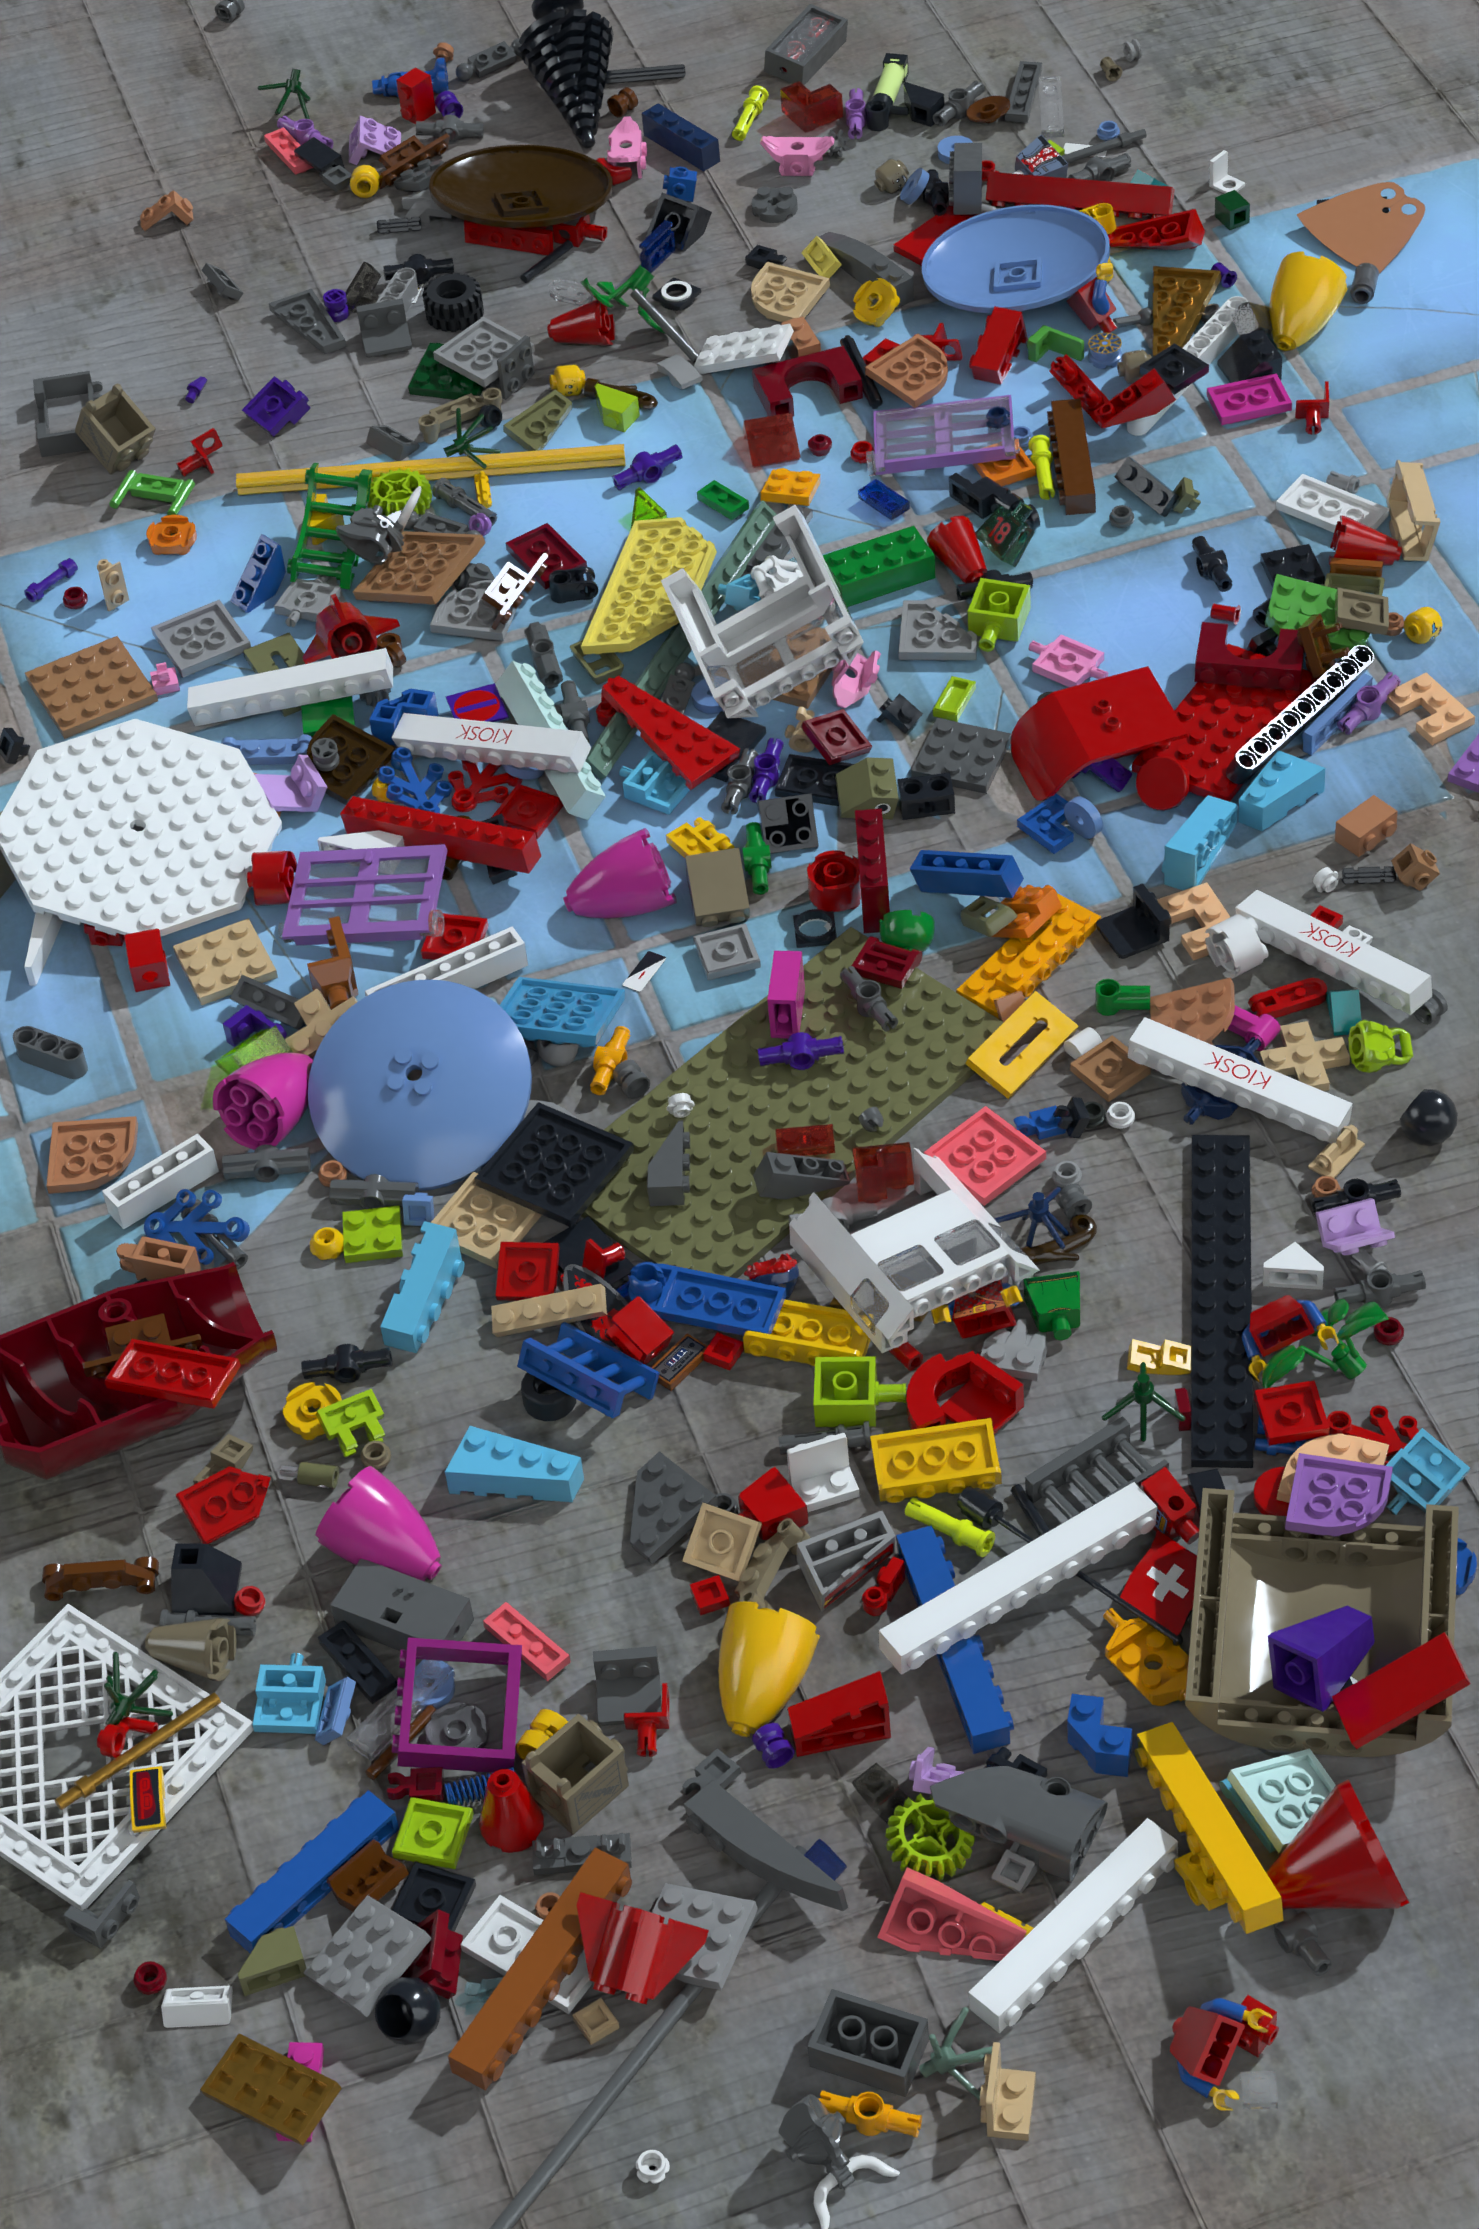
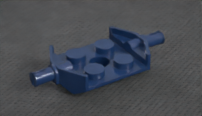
M1252 1037L1244 1047L1215 1045L1218 1048L1261 1065L1253 1054L1261 1046V1041L1258 1038L1255 1040V1037ZM1184 1082L1181 1084V1094L1186 1104L1191 1107L1183 1117L1187 1124L1189 1122V1125H1193L1200 1115L1203 1117L1206 1115L1217 1120L1230 1117L1239 1107L1234 1102L1222 1097H1216L1198 1087L1185 1085Z

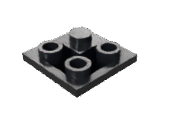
M811 793L757 801L762 837L766 845H769L770 853L819 847Z
M175 1543L171 1566L172 1612L187 1613L188 1610H194L198 1615L234 1616V1598L239 1589L242 1562L208 1544Z

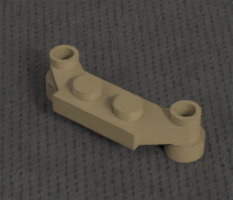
M488 388L483 391L482 396H473L470 393L429 410V414L422 415L418 420L424 442L428 444L435 443L438 440L440 431L456 425L457 408L461 409V422L478 416L481 408L487 404L495 405L501 410V390L498 388Z
M787 1518L783 1520L777 1527L778 1532L765 1543L759 1544L754 1550L753 1557L746 1570L742 1573L734 1591L740 1598L739 1602H756L759 1605L758 1609L768 1608L774 1610L764 1600L770 1584L788 1550L792 1554L797 1555V1543L811 1538L792 1519Z

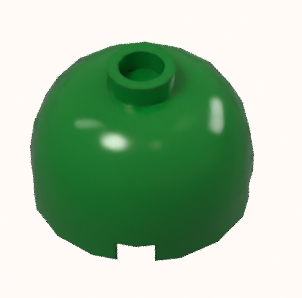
M897 910L886 913L883 921L880 919V938L883 943L910 951L916 949L924 952L929 948L933 940L935 920L925 912L920 911V916L912 915V910Z

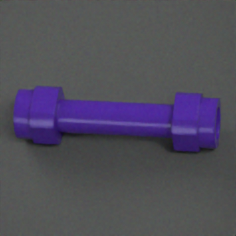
M71 558L63 560L58 564L59 568L38 584L35 582L30 584L24 590L26 598L30 602L38 601L44 597L43 592L63 577L70 578L78 570L75 561Z

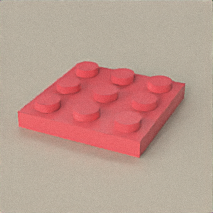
M987 1106L983 1107L924 1151V1154L933 1158L934 1156L939 1157L976 1200L984 1206L1046 1159V1151Z

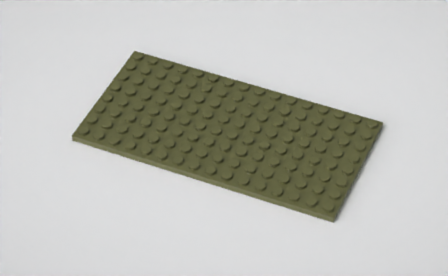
M850 927L803 965L805 995L800 1032L808 1033L817 1040L842 1036L844 1054L819 1057V1060L814 1061L812 1067L805 1070L794 1069L790 1064L786 1065L785 1063L760 1066L758 1048L783 1045V1042H788V1038H771L767 995L604 1129L609 1133L632 1142L634 1151L581 1217L586 1218L589 1216L601 1231L645 1262L667 1264L738 1278L747 1270L748 1265L752 1266L753 1263L762 1258L790 1233L789 1215L804 1213L809 1206V1197L812 1195L811 1193L786 1200L760 1197L753 1174L766 1152L842 1160L851 1181L976 1073L965 1064L967 1059L1004 1022L915 967L902 989L877 982L881 987V996L886 1001L887 1008L898 1019L897 1026L894 1029L889 1027L890 1031L885 1032L874 1018L864 1017L858 1013L857 1002L852 997L851 990L840 979V973L845 968L848 970V967L853 964L868 940L867 936ZM686 1093L690 1095L695 1106L688 1116L682 1118L674 1117V1115L667 1111L668 1099L672 1095ZM871 1107H877L884 1119L883 1126H877L876 1132L866 1131L858 1121L860 1114ZM683 1120L684 1132H690V1149H685V1154L690 1155V1171H685V1176L689 1175L690 1193H685V1205L650 1206L647 1188L648 1165L677 1122ZM844 1186L816 1192L815 1194L822 1201L835 1195Z

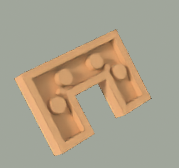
M1424 673L1396 687L1387 696V701L1385 702L1399 716L1420 705L1425 708L1431 716L1417 722L1416 731L1431 745L1475 724V716L1428 673Z
M1206 882L1157 899L1163 910L1166 909L1169 912L1172 924L1193 916L1196 918L1202 928L1181 935V943L1193 961L1208 956L1209 952L1206 947L1205 938L1209 937V933H1205L1206 930L1230 918V915L1209 884Z

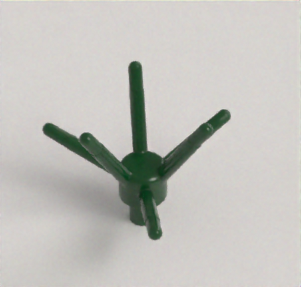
M292 68L291 77L285 83L258 86V90L285 87V93L275 111L276 115L281 113L290 93H295L298 96L305 119H310L305 102L310 101L311 98L301 88L302 82L299 81L301 70Z
M456 409L457 438L453 440L454 444L443 448L447 457L456 453L459 455L465 454L483 469H486L487 465L473 453H501L499 449L476 448L473 444H469L493 430L490 426L468 438L483 420V414L473 422L462 436L461 409Z
M1145 1362L1140 1364V1374L1133 1385V1391L1124 1396L1116 1403L1115 1407L1102 1416V1420L1106 1421L1133 1401L1140 1404V1440L1142 1442L1146 1441L1147 1404L1152 1401L1180 1421L1185 1420L1184 1415L1171 1407V1404L1154 1391V1385L1150 1381L1149 1375H1147Z
M113 1652V1679L108 1675L106 1677L107 1683L104 1684V1688L112 1699L109 1705L112 1712L105 1724L118 1725L123 1716L129 1717L130 1713L172 1717L173 1712L169 1710L134 1706L135 1701L157 1680L158 1671L156 1669L143 1680L130 1696L120 1693L119 1653Z

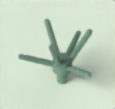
M963 2007L957 2019L953 2021L941 2048L934 2034L929 2035L934 2052L930 2055L931 2059L921 2064L919 2069L925 2078L937 2071L940 2074L948 2072L980 2101V2091L961 2075L955 2067L957 2065L984 2061L985 2054H991L993 2046L959 2055L955 2054L951 2045L969 2011L967 2007Z

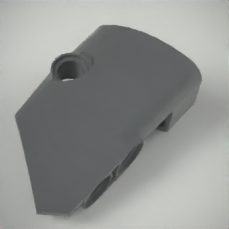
M1009 1766L988 1767L966 1772L930 1786L935 1807L948 1811L950 1821L957 1828L994 1843L1003 1844L1009 1839L1035 1849L1039 1852V1868L1043 1872L1068 1882L1074 1880L1103 1822L1108 1806L1107 1801L1071 1788L1069 1782L1062 1777L1047 1779Z

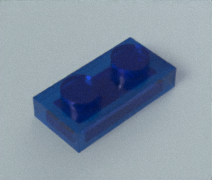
M877 479L858 490V498L891 521L910 509V501Z

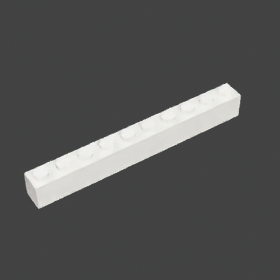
M1135 1482L1129 1484L880 1629L879 1649L901 1675L910 1669L919 1668L927 1659L936 1654L946 1652L951 1645L961 1639L970 1638L978 1629L989 1623L997 1622L1004 1614L1014 1608H1021L1029 1599L1040 1593L1048 1592L1055 1584L1065 1578H1072L1080 1569L1089 1564L1099 1562L1104 1555L1114 1549L1123 1548L1131 1539L1138 1535L1150 1532L1156 1525L1157 1506Z

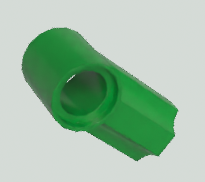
M1103 979L1095 987L1096 1010L1104 1016L1115 1015L1120 1009L1150 1010V986L1120 985L1113 979Z

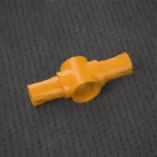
M617 1026L611 1040L604 1047H597L593 1060V1068L596 1073L590 1084L592 1093L604 1095L611 1079H613L614 1069L618 1064L628 1059L625 1049L630 1039V1030L628 1028Z
M824 2090L820 2093L821 2098L819 2100L830 2114L838 2111L846 2119V2123L854 2124L856 2129L865 2136L878 2135L880 2132L887 2133L888 2130L907 2134L915 2138L919 2135L922 2115L893 2109V2105L884 2103L883 2099L874 2092H864L858 2096L852 2095L851 2098L832 2094ZM868 2111H873L876 2113L874 2116L871 2117L862 2115Z

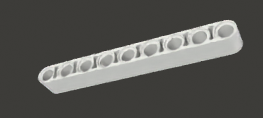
M1240 296L1229 298L1183 349L1210 365L1247 325V299ZM1190 385L1175 394L1176 400L1157 414L1127 422V431L1135 436L1147 433Z

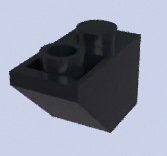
M905 82L903 84L904 103L909 108L911 120L932 127L935 124L933 115L944 107V94Z

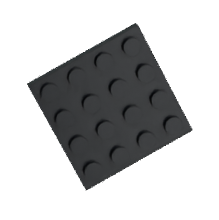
M538 1102L474 1178L475 1184L480 1188L572 1228L633 1153L634 1145L628 1140Z

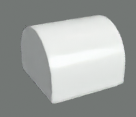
M1087 1027L1064 1042V1051L1076 1060L1100 1044L1102 1039L1094 1029Z

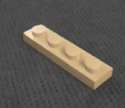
M602 1284L491 1306L493 1334L496 1337H502L561 1325L563 1322L571 1323L607 1315L605 1287Z

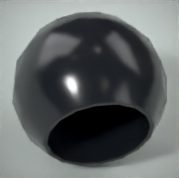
M1424 1089L1400 1118V1124L1403 1132L1411 1141L1419 1145L1433 1146L1443 1143L1452 1135L1457 1126L1458 1113L1454 1102L1448 1095L1436 1089Z
M401 1977L392 1981L383 1988L375 2005V2019L378 2028L386 2038L396 2044L413 2045L424 2041L434 2032L440 2020V2001L438 1995L428 1983L420 1978Z

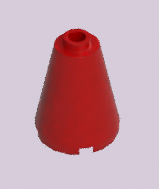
M594 300L552 318L547 326L549 337L558 343L608 346L613 344L610 340H615L613 314L608 315L607 308L609 307L598 300Z
M1340 515V521H1337L1330 547L1335 550L1334 556L1329 555V565L1332 557L1382 561L1383 566H1391L1394 561H1399L1402 546H1398V540L1354 519Z
M965 516L951 517L952 522L946 525L941 522L930 532L927 537L928 546L934 555L965 584L977 582L987 572V568L973 524Z
M500 1769L490 1775L479 1820L481 1835L487 1845L500 1848L502 1852L513 1853L523 1851L531 1847L532 1841H536L541 1830L543 1831L544 1815L542 1809L514 1771Z

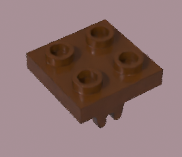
M1321 613L1310 616L1298 628L1299 632L1297 633L1298 642L1301 647H1304L1306 652V667L1309 672H1312L1313 678L1324 675L1336 663V658L1346 656L1350 652L1349 647L1332 650L1327 634L1339 631L1342 628V624L1338 622L1324 625Z

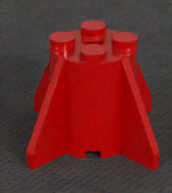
M336 594L330 595L329 606L316 616V635L302 659L305 664H309L329 655L334 659L374 651L377 647L376 636L400 627L399 621L393 618L362 615L359 609L351 603L339 602Z
M580 1892L576 1904L589 1979L594 1982L592 1989L615 1995L616 1989L626 1992L625 1999L647 2005L648 1999L654 2000L704 1946L709 1933L707 1929L669 1918L667 1924H663L665 1917L624 1905L623 1911H620L619 1903Z

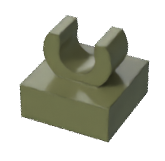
M1183 477L1173 490L1180 496L1173 506V511L1181 514L1186 507L1196 510L1201 503L1200 500L1196 499L1199 496V492L1193 489L1192 480Z

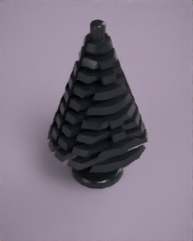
M534 0L531 7L536 21L522 33L519 40L521 46L518 47L519 55L560 111L563 118L567 120L576 137L578 136L582 140V145L585 148H591L596 143L594 136L598 131L599 109L602 107L603 91L606 84L605 77L614 35L612 26L609 28L610 22L605 17L601 18V15L594 11L586 16L587 10L583 9V0Z

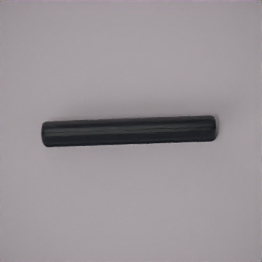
M684 64L608 70L605 80L606 84L684 78L686 71Z
M845 335L840 340V344L844 346L862 379V391L869 406L877 409L878 406L883 404V400L873 379L865 375L866 364L854 339L850 335Z

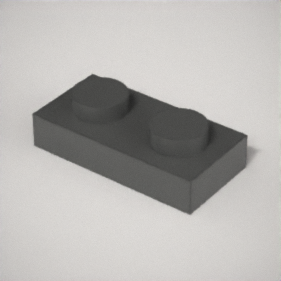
M208 263L204 265L201 271L207 276V281L218 289L217 293L225 299L231 297L239 300L243 292L224 270Z

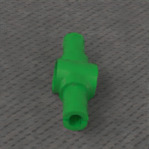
M751 822L745 827L747 843L742 848L745 872L748 871L749 875H751L753 892L761 895L769 890L767 873L769 869H772L770 848L763 841L761 825L757 822Z

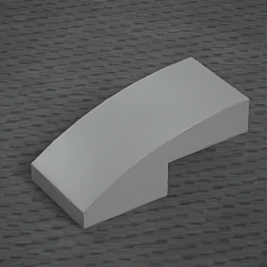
M677 354L656 363L658 371L669 376L671 384L677 388L685 389L703 381L699 372L686 359Z
M1014 1842L1010 1850H1005L991 1879L1016 1892L1022 1893L1039 1869V1852Z

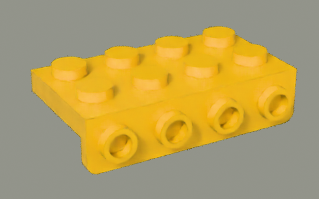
M785 1300L772 1333L745 1331L743 1343L744 1352L754 1356H766L787 1362L794 1361L815 1366V1357H865L870 1338L846 1310ZM857 1313L873 1332L876 1325V1315Z
M991 1418L870 1436L880 1502L897 1503L910 1497L930 1498L937 1493L948 1492L950 1494L962 1493L969 1486L991 1489L998 1484H1002Z

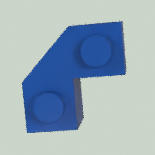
M410 688L401 692L402 696L391 701H388V699L379 701L369 719L372 736L389 745L397 746L392 736L403 713L438 717L435 692Z
M1071 1694L1067 1720L1068 1743L1075 1751L1078 1750L1086 1758L1088 1765L1095 1773L1128 1777L1132 1754V1728L1103 1725L1104 1697Z

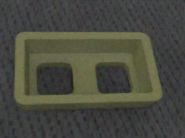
M1328 573L1324 586L1382 596L1385 579L1383 577Z
M583 640L570 645V650L574 657L597 685L608 681V678H615L622 674L624 664L614 652L599 654L601 659L587 663L583 657L588 654H583L581 649ZM604 667L610 668V670L601 674H595L596 670Z
M980 896L961 910L963 926L988 937L996 934L1018 916L1010 907L984 896ZM992 909L997 910L989 917H983Z

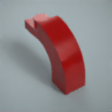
M974 1351L957 1355L948 1361H945L942 1354L939 1353L928 1359L915 1371L908 1384L906 1396L910 1430L946 1425L945 1414L937 1401L946 1391L970 1380V1360L976 1355Z

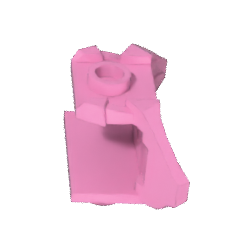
M631 116L623 117L608 137L611 149L607 150V161L613 166H617V162L637 161L638 178H642V170L646 169L647 143L642 142V132ZM623 143L632 144V146L629 148L620 147V145Z
M763 136L760 144L776 162L780 163L779 172L782 176H812L815 171L814 162L823 161V154L834 144V138L832 136Z
M873 651L868 659L857 653L850 666L845 660H842L832 668V671H834L832 679L833 697L836 700V706L843 709L847 708L868 694L871 684L875 683L878 678L877 674L880 665H877V661L880 658V652ZM851 669L855 673L856 678L847 676L845 672Z

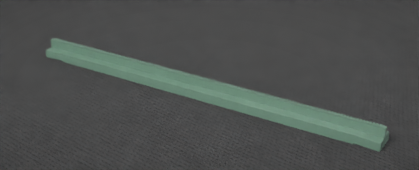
M764 501L757 504L705 580L701 591L713 617L726 595L718 594L719 584L727 585L741 577L747 568V563L776 524L773 517L777 514ZM680 623L673 627L635 683V686L657 699L665 690L670 674L675 675L676 667L684 662L692 650ZM617 711L589 751L585 760L591 766V772L600 780L608 775L638 730L636 727L632 728L627 723L628 718L623 713Z

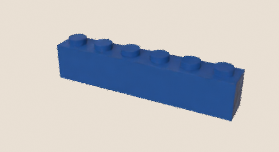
M369 1790L361 1797L354 1799L345 1812L337 1819L331 1820L316 1838L306 1842L296 1856L290 1861L284 1862L267 1882L258 1885L248 1899L230 1911L229 1915L225 1918L230 1937L251 1954L261 1936L269 1934L277 1928H287L297 1923L331 1892L327 1879L372 1840L378 1841L382 1846L399 1830L395 1811Z

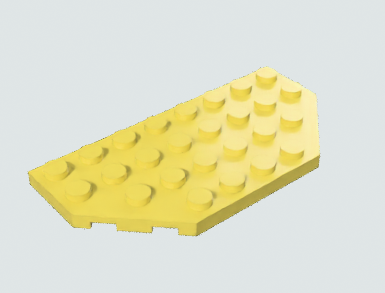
M681 517L634 521L582 642L581 649L583 654L624 653L632 651L680 623L661 580L683 568L699 589L702 590L717 553L715 545L711 541L703 539L702 534L695 528L687 526L685 520Z

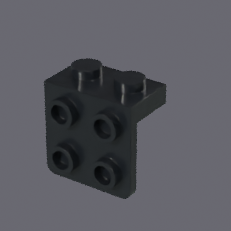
M1142 883L1133 887L1132 907L1099 919L1096 922V928L1117 956L1125 959L1168 942L1172 919L1166 909L1163 910L1159 905L1155 894L1149 892Z

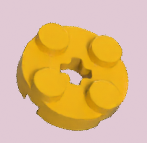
M877 278L878 280L874 282L871 280L865 282L854 296L853 302L856 304L853 313L857 319L866 325L882 326L900 303L895 287L883 278ZM874 299L878 300L875 305L872 303Z
M315 1382L304 1383L294 1388L286 1397V1404L283 1407L285 1422L290 1430L300 1434L305 1440H313L317 1436L325 1434L316 1416L317 1411L309 1413L308 1408L313 1406L315 1409L318 1407L321 1409L342 1400L340 1393L329 1384L324 1383V1387L315 1386Z

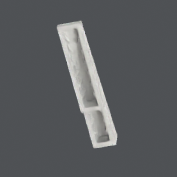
M36 912L24 966L30 986L37 985L63 923V920H60L58 915L45 912V914Z

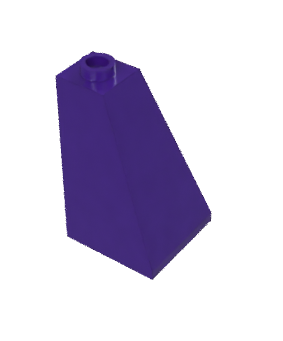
M1347 1605L1269 1634L1267 1637L1273 1688L1322 1712L1325 1711L1333 1701L1332 1696L1339 1693L1375 1643L1372 1616Z

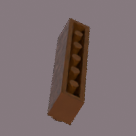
M1081 400L1051 401V411H1047L1048 426H1052L1049 427L1050 442H1054L1052 443L1055 473H1059L1056 474L1057 489H1062L1059 490L1060 506H1065L1066 515L1096 513V493Z

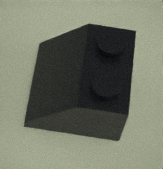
M662 192L646 237L686 251L704 234L712 212Z
M1263 329L1240 335L1217 361L1218 367L1230 383L1276 373L1280 381L1282 380V356Z

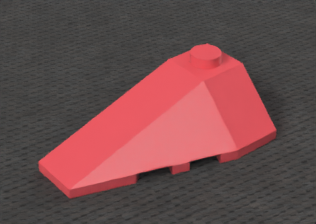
M907 1867L877 1938L911 1952L929 1951L939 1952V1955L951 1956V1954L972 1956L976 1959L1001 1961L1024 1939L1026 1930L945 1884Z

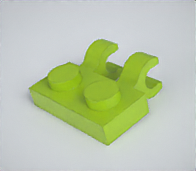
M372 1388L317 1410L316 1416L328 1440L337 1437L345 1458L356 1454L355 1448L358 1447V1444L351 1431L365 1427L369 1442H383L382 1437L385 1436V1433L378 1420L383 1419L384 1412Z

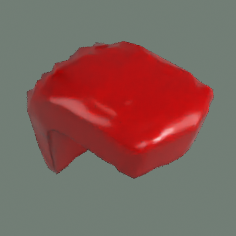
M605 158L596 159L609 171L613 186L631 179L632 170L630 167L613 166Z

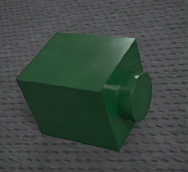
M1232 190L1215 197V217L1227 229L1233 230L1250 223V203L1236 190Z

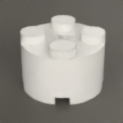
M1236 914L1208 928L1205 932L1209 933V937L1205 938L1209 955L1216 967L1222 965L1226 969L1223 975L1227 978L1231 977L1233 979L1262 964L1263 960L1269 956L1266 946L1261 943L1257 935L1258 926L1251 917L1246 919L1242 915Z

